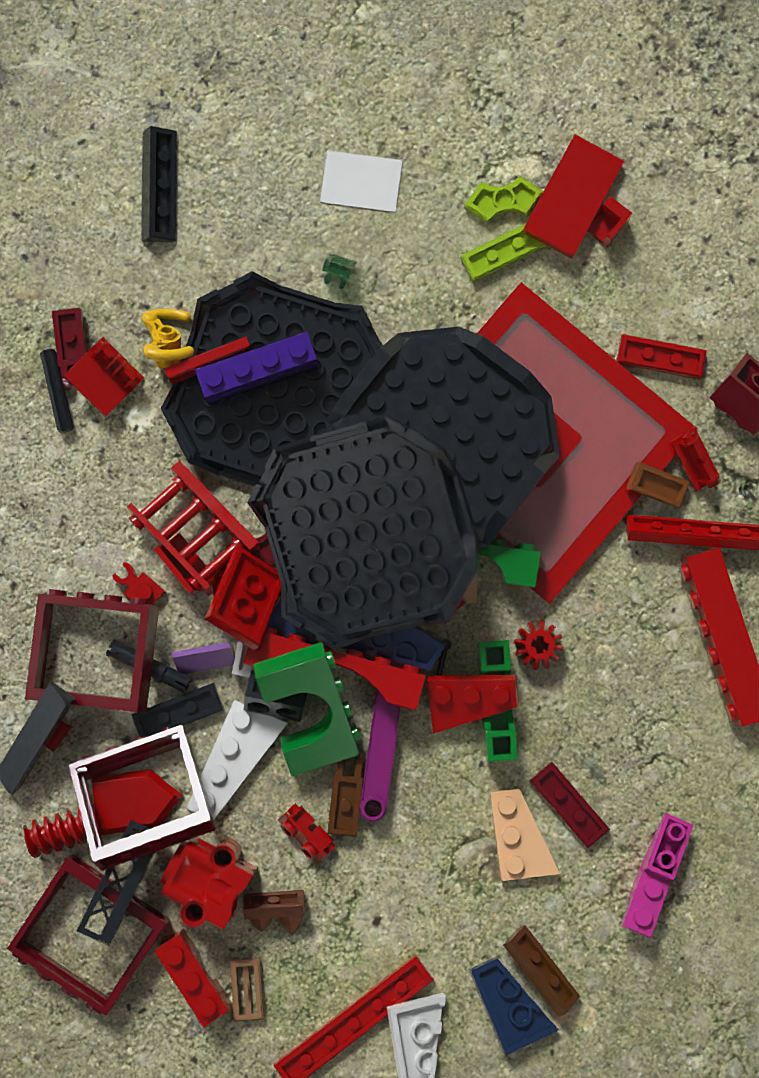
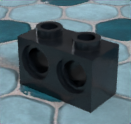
M251 669L243 710L301 722L307 693H296L264 703L255 678V672Z

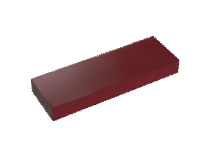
M552 761L529 780L587 848L592 846L610 830Z

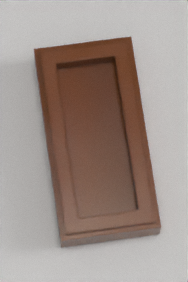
M636 461L626 489L680 509L690 481Z

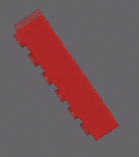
M720 547L681 559L682 565L679 566L680 574L683 581L689 583L692 592L688 594L689 601L693 610H698L701 621H698V628L703 638L707 637L710 649H707V655L711 665H716L719 677H716L717 686L720 693L726 695L729 704L725 706L727 716L731 723L735 722V725L740 727L759 722V664Z

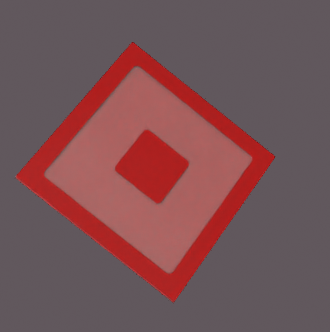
M520 282L477 334L487 338L528 369L552 396L560 457L541 478L496 538L507 540V546L518 547L519 542L535 544V550L541 551L537 583L535 587L529 588L550 604L640 498L641 494L626 489L636 461L663 470L676 455L670 441L695 426Z

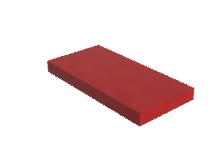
M574 134L522 232L572 259L620 171L624 160Z

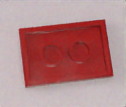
M241 546L236 547L232 552L205 620L251 649L258 648L281 591L278 571Z

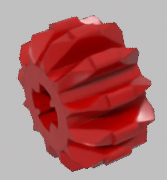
M543 620L539 621L537 631L533 622H528L527 627L530 633L520 628L518 633L524 637V640L515 639L513 642L515 645H523V649L517 650L515 655H527L522 660L524 666L533 659V670H538L540 660L543 667L548 669L550 668L548 657L554 662H558L560 659L553 651H563L564 647L555 645L554 641L561 640L563 637L561 634L551 636L556 628L554 625H550L544 631L545 621ZM536 637H540L541 643L546 644L545 649L540 650V654L536 653L535 647H531L532 641H537Z

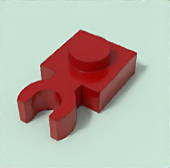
M124 562L122 565L128 570V576L121 579L114 573L112 575L113 579L119 584L129 586L124 594L131 601L132 598L150 599L149 605L154 606L166 591L145 572H142L137 577L134 567Z

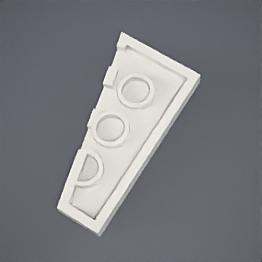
M237 700L233 701L200 776L213 820L288 724L287 722L273 716L243 710L244 703ZM193 792L187 809L197 813L200 811Z

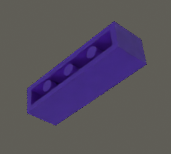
M307 332L196 369L195 371L204 397L209 404L317 367L318 363Z

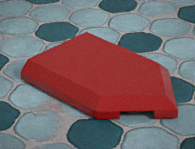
M152 769L101 775L92 778L94 808L101 835L123 833L126 831L131 820L150 829L158 827L183 796L181 792L169 785Z

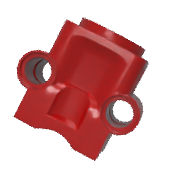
M195 837L180 843L160 883L165 885L161 894L182 905L180 917L185 925L198 927L207 920L225 929L227 923H229L237 908L239 893L246 889L257 869L256 866L240 858L242 852L237 841L224 839L214 846L199 837ZM220 849L229 851L232 860H223L220 856ZM192 904L199 905L203 910V914L196 913L192 908Z

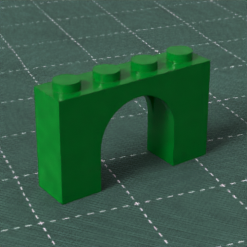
M322 642L253 664L255 678L264 703L296 693H312L322 697L329 704L326 715L319 723L308 729L280 737L283 755L291 777L359 755L356 743L361 742L357 726H350L348 719L353 718L349 702H342L340 695L345 693L340 676L335 678L333 676L332 669L337 667L332 652H325Z

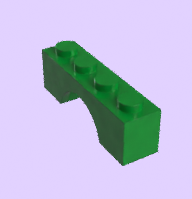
M495 538L488 549L478 550L479 555L489 557L499 565L506 583L529 587L536 586L541 551L535 550V544L519 542L518 547L507 546V540Z
M509 640L477 643L479 675H511ZM512 709L483 718L486 761L518 760L516 729Z

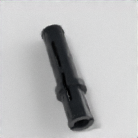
M114 639L109 645L111 650H107L106 656L134 668L136 650ZM153 659L151 677L154 678V682L158 684L164 683L185 694L190 686L188 683L192 682L193 677L171 668L170 663L166 661L161 663Z

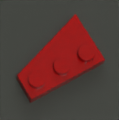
M517 675L429 676L427 679L433 734L516 708L519 704Z

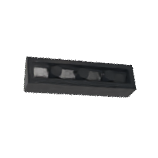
M149 126L142 134L141 241L143 242L176 241V130Z
M52 681L47 686L0 764V781L11 795L15 794L22 787L76 699Z

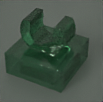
M330 253L325 259L322 271L327 273L324 283L328 285L332 276H338L340 278L339 288L343 289L353 275L357 262Z

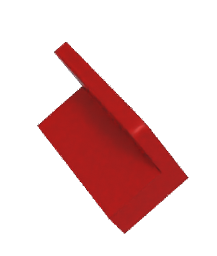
M180 532L168 541L178 552L189 544ZM156 546L154 551L189 594L195 596L198 592L187 581L190 576L162 547ZM197 553L187 561L198 573L207 566ZM212 578L207 581L208 584L212 582Z

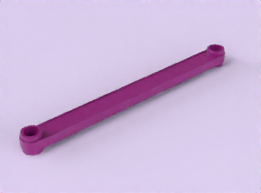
M385 658L392 661L391 666L403 669V663ZM377 689L360 803V812L369 821L382 819L387 809L400 707L388 704ZM370 800H377L382 806L381 812L377 815H369L365 810V804Z

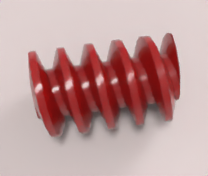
M79 807L78 816L74 817L71 810H67L66 820H63L60 814L56 813L55 823H51L48 816H45L43 818V826H40L36 819L32 820V829H28L26 825L23 826L26 847L33 858L40 857L41 852L45 855L51 854L53 848L57 852L62 851L64 844L70 849L75 846L76 842L79 845H84L87 841Z

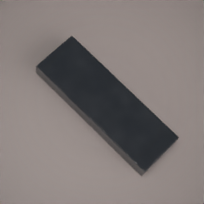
M211 683L147 708V712H136L131 715L140 737L160 733L166 727L171 729L180 725H187L223 711L224 707L215 683Z

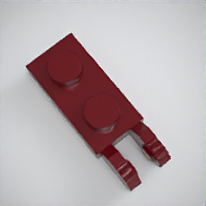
M80 307L52 311L58 367L61 369L65 391L72 390V384L63 375L87 353L83 312Z

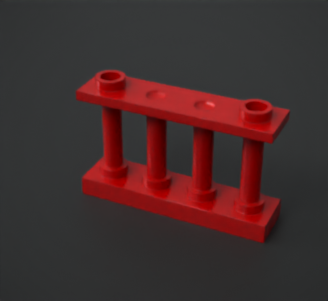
M179 460L171 467L174 475L173 483L141 511L130 503L127 506L131 514L128 519L139 531L144 528L190 576L187 581L198 593L203 590L209 596L213 591L207 581L229 562L232 552L236 547L241 546L255 555L260 550L259 542ZM188 490L194 497L192 499L193 503L159 532L148 520L180 491L185 492ZM207 510L214 517L211 520L212 524L178 552L168 540L200 511L203 513ZM227 531L233 537L231 540L232 544L198 573L187 561L219 532Z

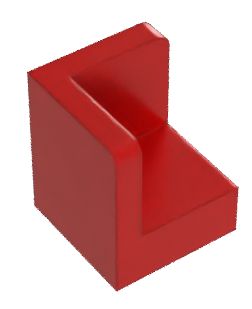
M609 196L602 205L600 212L593 219L587 232L608 247L628 223L633 213Z

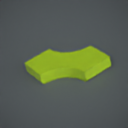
M519 176L513 183L502 187H493L481 182L465 203L464 208L485 223H488L493 217L506 212L519 213L527 217L540 199L543 191L522 176Z

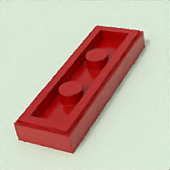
M622 334L616 361L621 365L700 380L703 374L707 350Z
M245 336L166 367L164 370L171 384H175L197 375L196 369L246 353L252 349Z

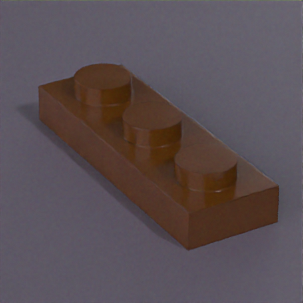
M521 926L503 946L556 1015L561 1017L567 1014L580 995L527 926Z

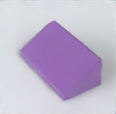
M226 642L175 651L172 653V658L176 669L187 674L234 665L235 655L233 644Z

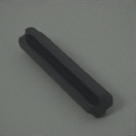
M54 349L43 350L40 352V357L57 430L60 433L72 431L74 427L66 392L63 387L61 370L58 367L57 352Z

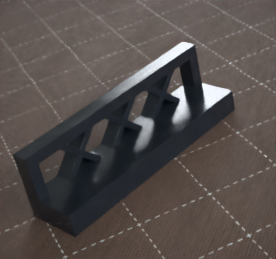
M131 820L122 839L130 837L133 829L144 832L150 828ZM155 852L137 858L136 861L135 859L131 860L133 868L130 874L125 877L118 878L115 867L106 869L76 930L77 932L110 947ZM113 872L115 880L107 883ZM126 881L122 889L120 882ZM117 884L120 895L116 903L105 907L101 896L104 888ZM98 901H100L102 908L94 911ZM112 909V912L108 917L106 910ZM103 912L106 924L100 935L85 928L91 916Z

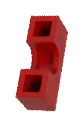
M184 928L161 943L154 950L203 1028L229 1011L232 1005L231 1000L216 978L213 980L204 969L199 959L200 952Z

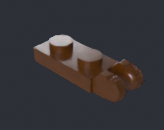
M362 753L355 757L354 776L343 775L346 759L337 762L336 774L333 776L327 834L357 837L363 777H361Z

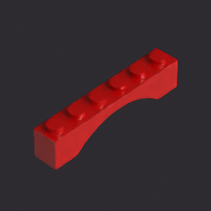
M266 627L259 647L254 650L250 647L247 648L243 664L254 667L253 664L311 646V644L306 643V637L290 633L289 638L277 635L278 630ZM323 643L325 652H332L337 666L351 670L366 679L379 691L388 704L414 711L417 710L426 676L420 674L421 668L404 664L403 669L391 666V660L375 656V660L371 661L363 659L364 653L347 649L345 654L334 651Z

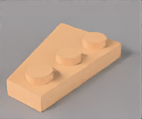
M520 789L490 791L501 881L560 874Z

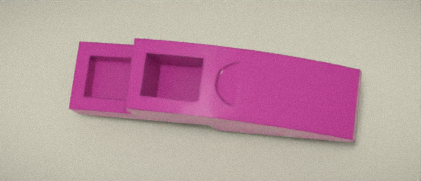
M668 813L664 814L628 897L630 901L621 927L651 938L669 885L677 874L693 824Z

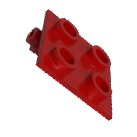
M104 337L96 342L63 375L105 417L144 379Z

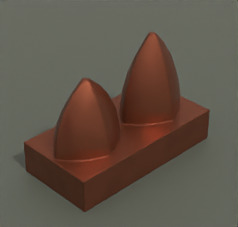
M304 890L245 894L243 906L244 920H249L257 930L263 932L270 925L273 918H278L282 927L290 935H293L299 928L304 916Z

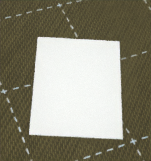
M327 150L320 202L395 212L403 160Z

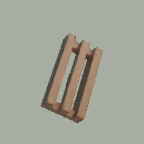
M254 957L253 959L242 958L241 960L231 959L230 973L234 1022L264 1019L260 957ZM249 966H254L257 1013H252ZM237 967L243 968L246 1014H240Z

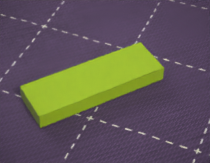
M524 224L460 255V259L471 281L474 283L547 247V245L523 233Z

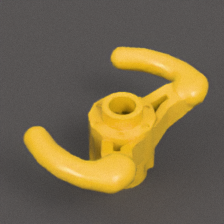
M167 308L149 310L143 314L142 322L152 336V343L146 344L143 352L147 358L153 359L157 367L164 369L179 363L181 359L194 355L193 347L181 348L180 332L172 326L163 325L160 319L189 322L191 320L189 312Z

